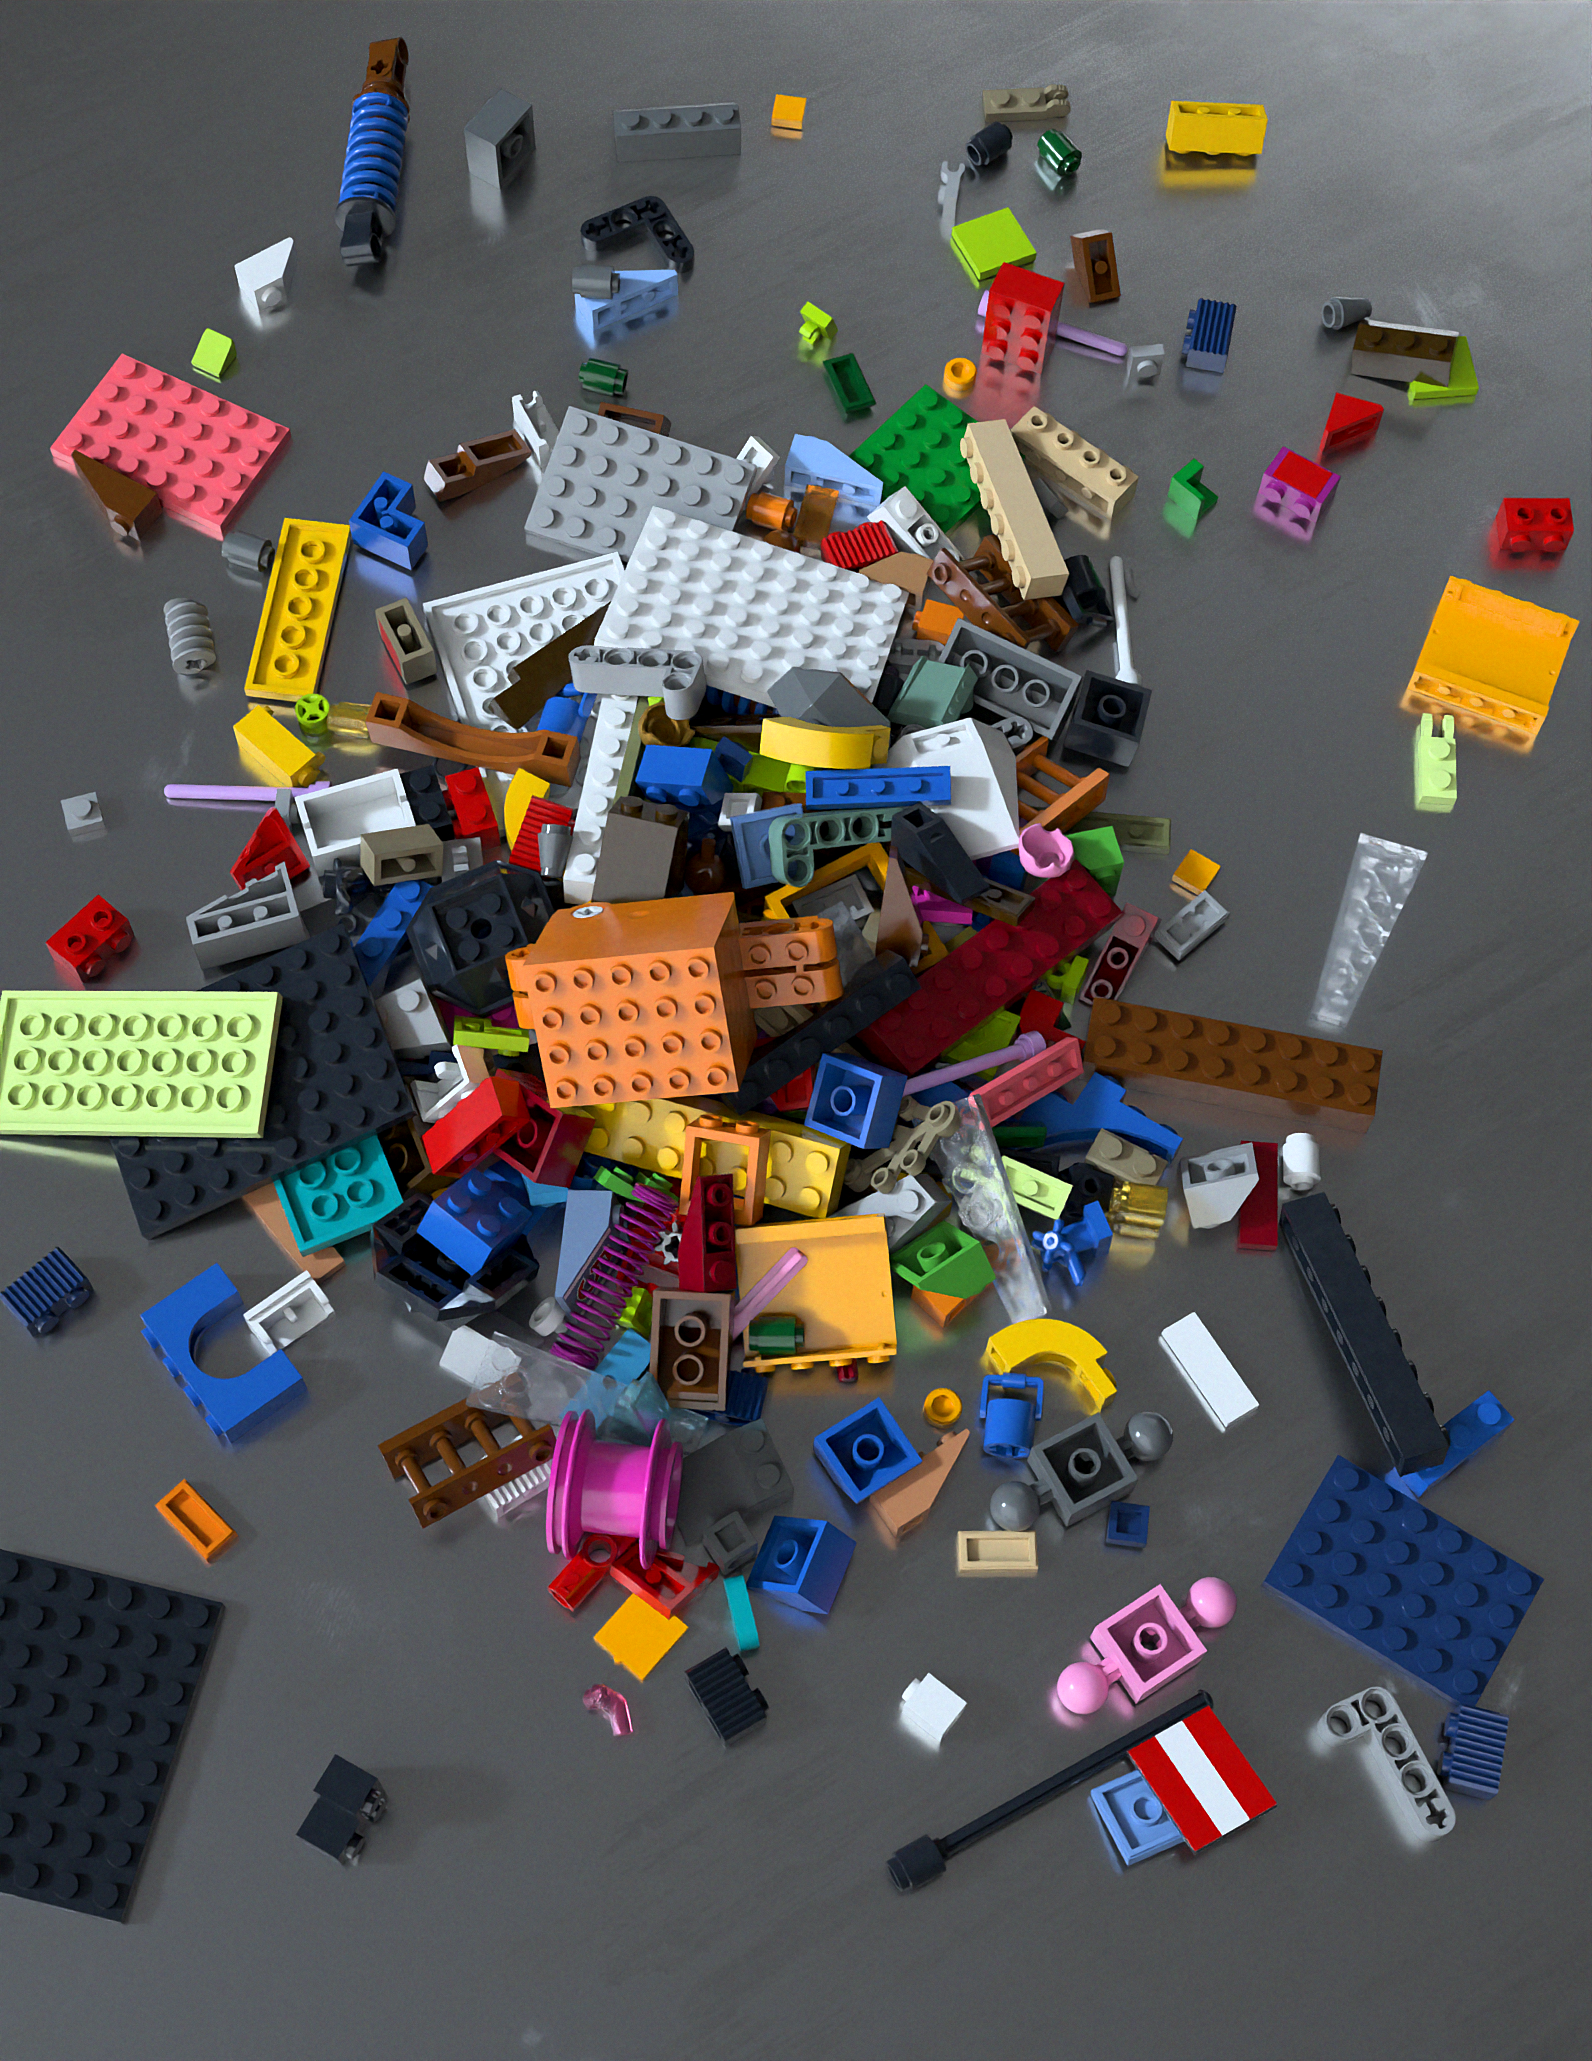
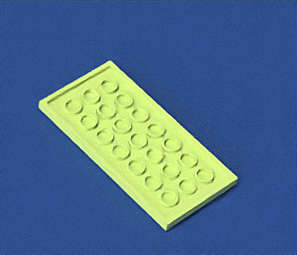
M2 991L0 1001V1134L263 1138L283 997L278 992Z

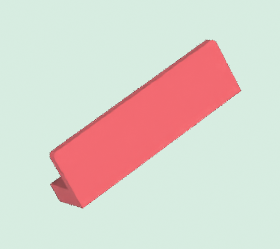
M1066 1037L970 1093L972 1107L960 1113L962 1117L961 1125L989 1130L1084 1073L1078 1039Z

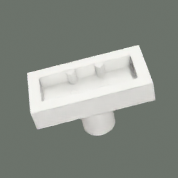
M751 436L736 458L757 466V472L743 510H746L750 496L753 493H757L762 484L771 482L774 475L773 467L780 458L758 436Z

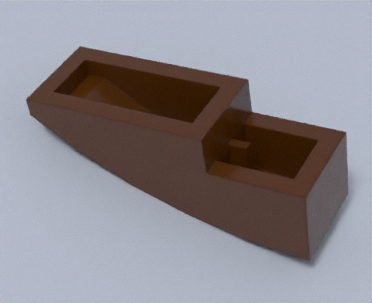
M516 429L459 443L457 453L428 460L423 479L437 499L442 502L475 490L497 479L528 459L532 451Z

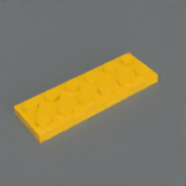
M284 518L244 687L246 696L297 702L302 696L317 693L352 536L350 525Z

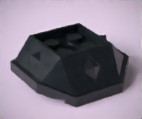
M494 860L431 887L406 928V932L430 994L434 998L466 1010L473 1015L486 1018L514 1006V990L511 989L505 955L515 949L527 947L528 944H535L551 916L556 911L539 872L500 860ZM492 927L488 937L477 939L478 933L482 928Z
M417 1192L372 1225L370 1234L374 1284L405 1302L410 1313L421 1312L432 1320L440 1322L455 1331L480 1314L494 1312L537 1277L540 1265L537 1259H534L528 1242L520 1237L511 1248H507L471 1276L417 1232L433 1201L431 1195Z

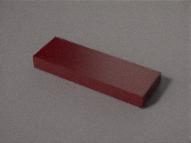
M1241 1140L1239 1145L1251 1142L1253 1144L1259 1181L1239 1208L1238 1248L1275 1251L1278 1246V1143Z

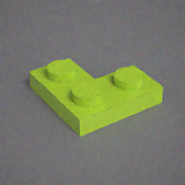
M455 1015L453 1045L459 1044L482 1049H497V1053L500 1055L519 1056V1052H528L529 1031L493 1027L489 1018Z

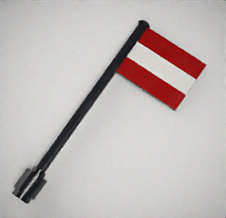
M1200 1689L1197 1691V1695L944 1838L939 1839L937 1837L932 1840L928 1834L921 1836L893 1852V1858L887 1860L885 1864L893 1882L901 1892L907 1888L914 1890L946 1872L944 1862L948 1861L949 1856L1126 1755H1128L1194 1855L1277 1808V1802L1212 1711L1214 1703L1211 1695L1207 1691Z

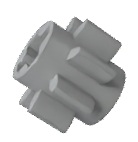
M675 1220L672 1223V1232L667 1229L666 1232H658L664 1240L663 1243L655 1247V1250L663 1251V1254L666 1256L664 1265L671 1261H678V1246L673 1247L672 1242L677 1237L679 1241L681 1240L684 1227H681L679 1220Z

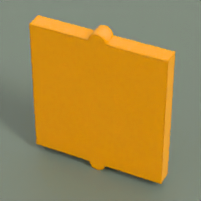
M632 1593L598 1631L594 1639L614 1656L616 1664L622 1663L643 1681L686 1633L689 1627L675 1615L668 1620Z

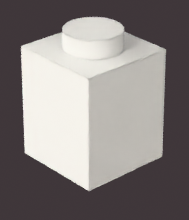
M930 1673L927 1674L922 1682L915 1678L902 1695V1698L906 1700L902 1713L938 1742L942 1741L963 1714L967 1705L963 1699Z

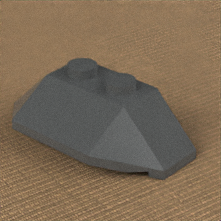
M791 667L767 690L781 717H792L808 723L832 727L882 725L891 728V722L841 672ZM891 730L888 750L891 748ZM871 764L870 769H872L876 764ZM828 768L829 770H850V769H834V768Z

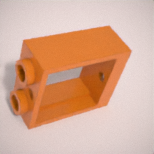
M713 1114L700 1115V1118L686 1126L679 1214L687 1215L696 1179L699 1176L702 1138L749 1146L745 1199L734 1198V1224L752 1227L763 1217L771 1130L759 1128V1123L754 1121L741 1120L737 1121L736 1124L723 1122L721 1116Z

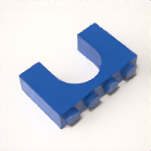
M216 1263L142 1313L140 1317L146 1328L141 1330V1333L153 1350L160 1346L167 1355V1357L162 1359V1362L175 1379L181 1375L188 1386L183 1388V1391L194 1407L197 1408L202 1404L209 1415L204 1420L215 1436L219 1437L221 1434H224L228 1441L233 1443L308 1389L303 1377L282 1349L250 1371L235 1378H215L205 1374L196 1366L195 1351L204 1332L244 1304L236 1287L219 1264Z

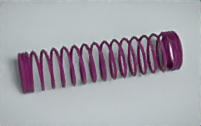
M640 1182L635 1183L636 1186L633 1187L634 1189L631 1194L657 1208L668 1218L644 1211L629 1202L625 1204L629 1208L652 1219L662 1229L641 1223L624 1213H621L620 1216L642 1227L657 1240L640 1236L619 1224L614 1226L618 1230L644 1243L651 1251L632 1246L614 1235H609V1238L633 1250L646 1262L629 1258L613 1248L603 1246L604 1250L626 1260L636 1267L640 1273L621 1268L603 1257H597L603 1264L624 1273L635 1284L618 1280L598 1268H592L594 1273L617 1283L629 1295L612 1291L593 1279H586L592 1286L612 1294L623 1303V1306L607 1302L585 1289L580 1290L583 1295L608 1306L618 1316L604 1314L580 1300L575 1301L581 1308L607 1320L612 1327L599 1325L575 1311L569 1312L572 1317L596 1327L607 1338L593 1336L570 1322H564V1326L592 1339L601 1349L588 1347L565 1333H558V1335L568 1343L587 1350L595 1359L576 1347L560 1341L554 1342L550 1349V1353L559 1361L585 1373L594 1372L595 1366L599 1362L596 1353L604 1352L605 1350L600 1341H610L611 1338L607 1331L616 1329L612 1320H619L622 1317L617 1309L627 1308V1303L623 1298H631L633 1296L628 1287L638 1286V1281L633 1276L644 1275V1271L639 1265H648L650 1263L649 1259L644 1255L655 1253V1249L650 1243L661 1242L660 1237L655 1232H666V1227L659 1220L671 1221L672 1217L670 1214L676 1213L675 1210L679 1206V1203L670 1196Z

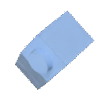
M675 270L615 271V273H620L619 293H614L612 300L581 298L580 294H575V304L591 329L595 331L677 296L678 274Z
M795 434L785 464L784 485L877 507L881 504L882 481L828 441L820 440L814 436Z

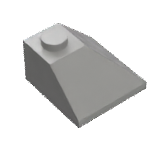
M1252 1142L1180 1158L1183 1189L1193 1229L1200 1227L1211 1229L1220 1226L1223 1222L1231 1221L1259 1181Z

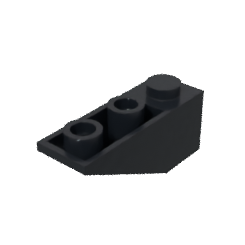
M921 802L892 815L891 846L898 847L902 859L961 905L989 891L990 886L941 817Z

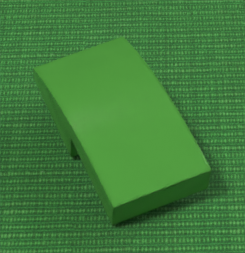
M600 1166L593 1177L609 1190L639 1202L644 1201L631 1194L637 1182L651 1186L677 1202L680 1199L670 1191L673 1184L655 1172L651 1178L641 1172L634 1178L617 1166L613 1172Z

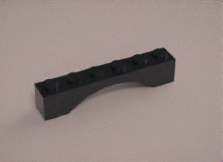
M888 949L857 970L852 979L843 988L844 994L841 997L828 1002L823 1008L792 1030L755 1048L739 1092L718 1093L724 1105L741 1117L821 1060L822 1053H831L921 989L906 960Z

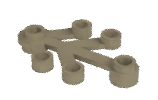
M910 1095L902 1097L898 1115L905 1121H911L915 1118L923 1121V1123L913 1129L895 1124L891 1138L894 1141L890 1143L889 1148H881L864 1160L848 1159L843 1183L854 1192H861L871 1184L880 1193L887 1194L895 1187L897 1177L902 1169L911 1176L918 1175L924 1169L926 1159L939 1137L948 1138L960 1127L962 1117L958 1107L951 1101H943L931 1108L920 1105ZM921 1141L918 1149L915 1150L917 1142ZM892 1159L887 1168H880L874 1173V1169Z

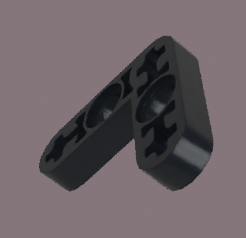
M656 196L643 197L591 218L581 226V242L587 250L601 251L646 233L670 270H675L677 273H686L694 266L695 256L692 244L664 201ZM622 219L632 223L626 228H620L615 225L617 221ZM664 230L674 233L668 239H663L657 234ZM677 247V252H678V254L680 255V257H679V256H675V249H674V248Z

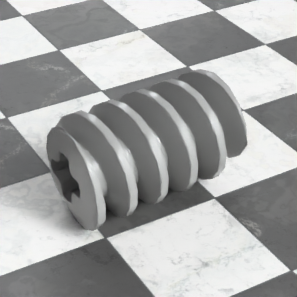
M188 598L170 599L164 606V613L166 616L165 622L168 627L167 634L173 661L172 666L178 674H195L203 668L210 666L216 660L215 653L212 651L214 644L211 640L212 632L209 628L210 621L207 617L208 609L203 603L194 602Z

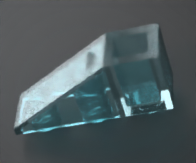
M647 1372L639 1381L633 1378L628 1387L626 1386L622 1393L617 1395L607 1412V1415L612 1417V1420L606 1429L634 1445L651 1447L658 1422L662 1418L668 1420L673 1412L653 1374Z

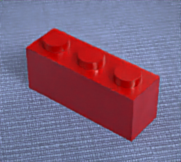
M490 1076L484 1079L479 1087L466 1098L460 1100L456 1107L443 1118L437 1120L434 1126L422 1135L434 1175L462 1178L531 1120L519 1081L503 1079L498 1076Z

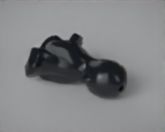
M335 858L333 870H324L323 898L335 899L337 901L335 915L341 916L351 912L353 907L362 902L369 893L387 897L396 883L374 886L363 868L342 866L341 860Z

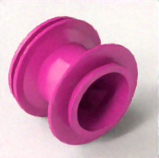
M586 1409L580 1418L575 1411H568L565 1414L556 1441L548 1488L546 1540L550 1554H559L563 1549L565 1558L572 1560L577 1555L585 1531L639 1538L640 1563L643 1569H649L653 1564L658 1544L661 1549H669L675 1530L680 1500L683 1448L682 1443L676 1441L671 1446L670 1424L666 1418H662L658 1422L650 1447L596 1440L595 1417L590 1409Z

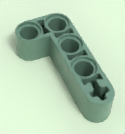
M899 807L852 808L777 817L772 821L768 833L773 877L776 881L789 886H806L814 876L813 849L891 841L892 824L888 825V827L879 826L878 821H892V815L905 809ZM857 818H860L862 828L858 834H855L853 824ZM826 821L829 830L827 835L821 838L819 828ZM790 825H793L795 836L790 842H787L785 831ZM795 861L797 863V872L790 878L788 876V867L790 863Z

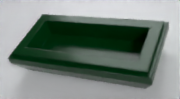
M853 353L823 361V365L845 413L849 414L876 405V401Z

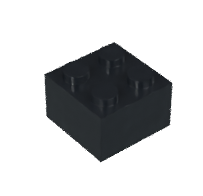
M1086 670L1071 713L1063 747L1129 767L1140 744L1152 690Z

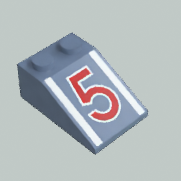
M568 1190L555 1299L572 1324H579L581 1321L572 1317L569 1313L570 1311H575L583 1316L587 1312V1310L578 1306L575 1301L580 1300L590 1306L594 1301L583 1295L580 1290L585 1289L595 1295H598L601 1291L589 1284L586 1279H593L602 1285L608 1280L594 1273L592 1268H598L609 1275L614 1271V1268L603 1264L597 1257H603L616 1265L621 1260V1258L604 1250L603 1246L613 1248L624 1255L625 1246L611 1240L609 1235H614L625 1242L630 1241L628 1234L614 1226L619 1224L627 1228L630 1221L620 1216L621 1213L625 1214L624 1206L618 1202L613 1191Z

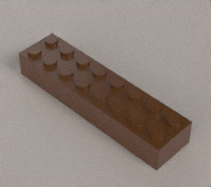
M1094 997L1086 1032V1044L1082 1056L1084 1073L1079 1075L1080 1080L1089 1081L1094 1072H1097L1102 1076L1113 1077L1123 1088L1360 1133L1367 1132L1375 1117L1383 1050Z

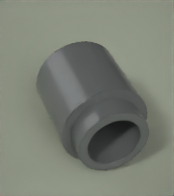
M582 264L581 267H574L572 275L573 294H580L581 298L612 300L614 293H619L620 273H615L614 266Z
M240 530L236 533L230 531L223 541L222 556L228 558L232 564L263 572L266 567L269 568L275 558V549L272 548V543L269 539Z

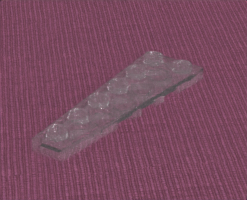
M1363 833L1360 834L1312 1007L1311 1020L1342 1029L1345 1028L1426 860L1428 852Z
M976 1094L953 1102L961 1114V1125L952 1136L948 1138L939 1137L929 1156L931 1160L936 1161L944 1177L942 1182L947 1192L953 1194L961 1210L959 1216L964 1226H969L974 1238L981 1243L997 1278L992 1282L1013 1324L1049 1313L1052 1309L981 1095ZM915 1118L912 1120L914 1127L923 1123V1121Z
M496 1331L491 1337L465 1402V1405L559 1427H561L563 1418L568 1411L577 1412L580 1418L586 1409H590L595 1417L596 1435L650 1447L658 1422L662 1418H666L670 1424L671 1446L674 1441L681 1442L684 1455H690L698 1450L709 1419L688 1409L648 1407V1393Z

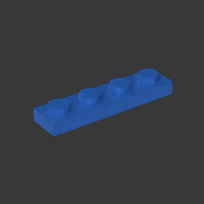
M950 766L806 771L807 810L908 807L919 802L925 806L951 805Z

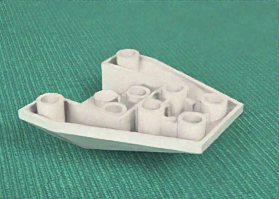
M970 717L902 736L888 750L887 763L876 764L872 768L950 766L951 805L926 807L945 821L971 860L1019 848L1016 757L1002 731ZM908 806V807H899V808L907 809V808H909V807H911V806Z

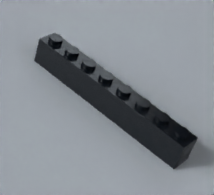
M1325 1192L1283 1203L1279 1220L1281 1229L1399 1476L1402 1477L1443 1464L1450 1447L1449 1434L1443 1425L1438 1424L1434 1416V1406L1430 1395L1427 1392H1422L1417 1382L1418 1374L1416 1367L1411 1359H1406L1402 1351V1341L1398 1330L1395 1327L1391 1328L1386 1318L1385 1304L1380 1296H1375L1371 1288L1369 1271L1365 1265H1360L1356 1257L1354 1241L1350 1234L1345 1235L1340 1225L1341 1217L1337 1206L1330 1204Z

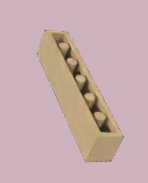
M1006 420L968 423L965 436L960 441V451L963 458H967L973 483H977L981 493V504L984 509L988 510L992 531L995 535H998L1002 556L1005 561L1009 562L1015 587H1019L1023 600L1062 595L1069 571Z

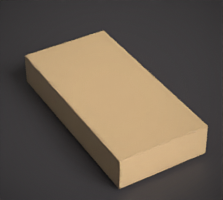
M1036 1530L1016 1532L958 1531L959 1573L1038 1571Z

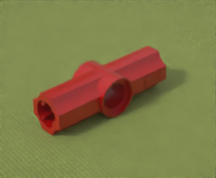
M602 1533L590 1535L586 1538L579 1553L547 1587L548 1591L562 1606L574 1612L604 1577L610 1575L611 1565L625 1554L639 1538ZM595 1549H605L609 1552L610 1557L606 1561L599 1563L591 1560L589 1555Z

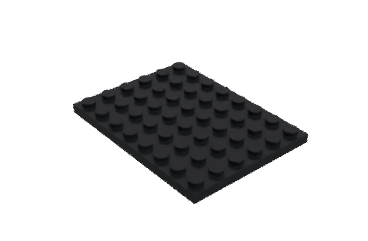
M343 923L195 991L278 992L283 997L263 1138L109 1136L141 1235L149 1240L417 1116L418 1113L354 945Z
M0 1549V1894L119 1924L124 1923L225 1606L222 1602Z

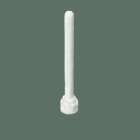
M1113 556L1109 561L1120 662V671L1115 679L1143 687L1142 677L1134 669L1123 561L1119 556Z

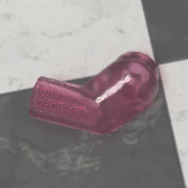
M594 1684L592 1688L585 1691L583 1701L587 1708L601 1709L609 1714L614 1737L625 1736L633 1732L624 1696L606 1684Z

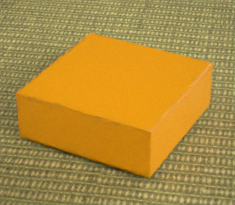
M776 94L771 125L802 129L807 98Z
M1190 849L1174 872L1172 881L1199 895L1204 890L1207 891L1219 873L1221 866Z

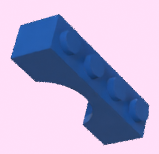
M420 879L398 882L394 885L354 947L374 1000L378 999L383 993L390 966L401 946L409 938L406 928L429 889L434 887Z

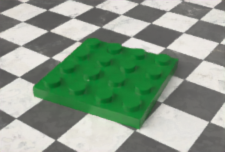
M926 384L848 456L883 482L882 502L906 486L947 538L982 505L981 493L977 483H973L967 458H963L960 451V441L965 436L968 423H977L978 421ZM1019 451L1022 461L1025 464L1026 456Z

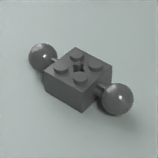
M1098 1412L1033 1446L1027 1461L1039 1481L1031 1485L1020 1481H1010L999 1486L993 1493L990 1501V1511L993 1519L1003 1529L1015 1532L1029 1528L1036 1521L1040 1512V1506L1051 1501L1063 1523L1068 1527L1109 1505L1111 1501H1117L1132 1493L1138 1482V1477L1129 1464L1128 1459L1135 1456L1141 1460L1152 1461L1164 1456L1169 1451L1173 1442V1431L1170 1423L1157 1412H1139L1127 1422L1124 1428V1436L1115 1440ZM1078 1465V1467H1079L1081 1470H1084V1469L1088 1468V1469H1089V1473H1088V1474H1081V1473H1079V1472L1076 1470V1466Z

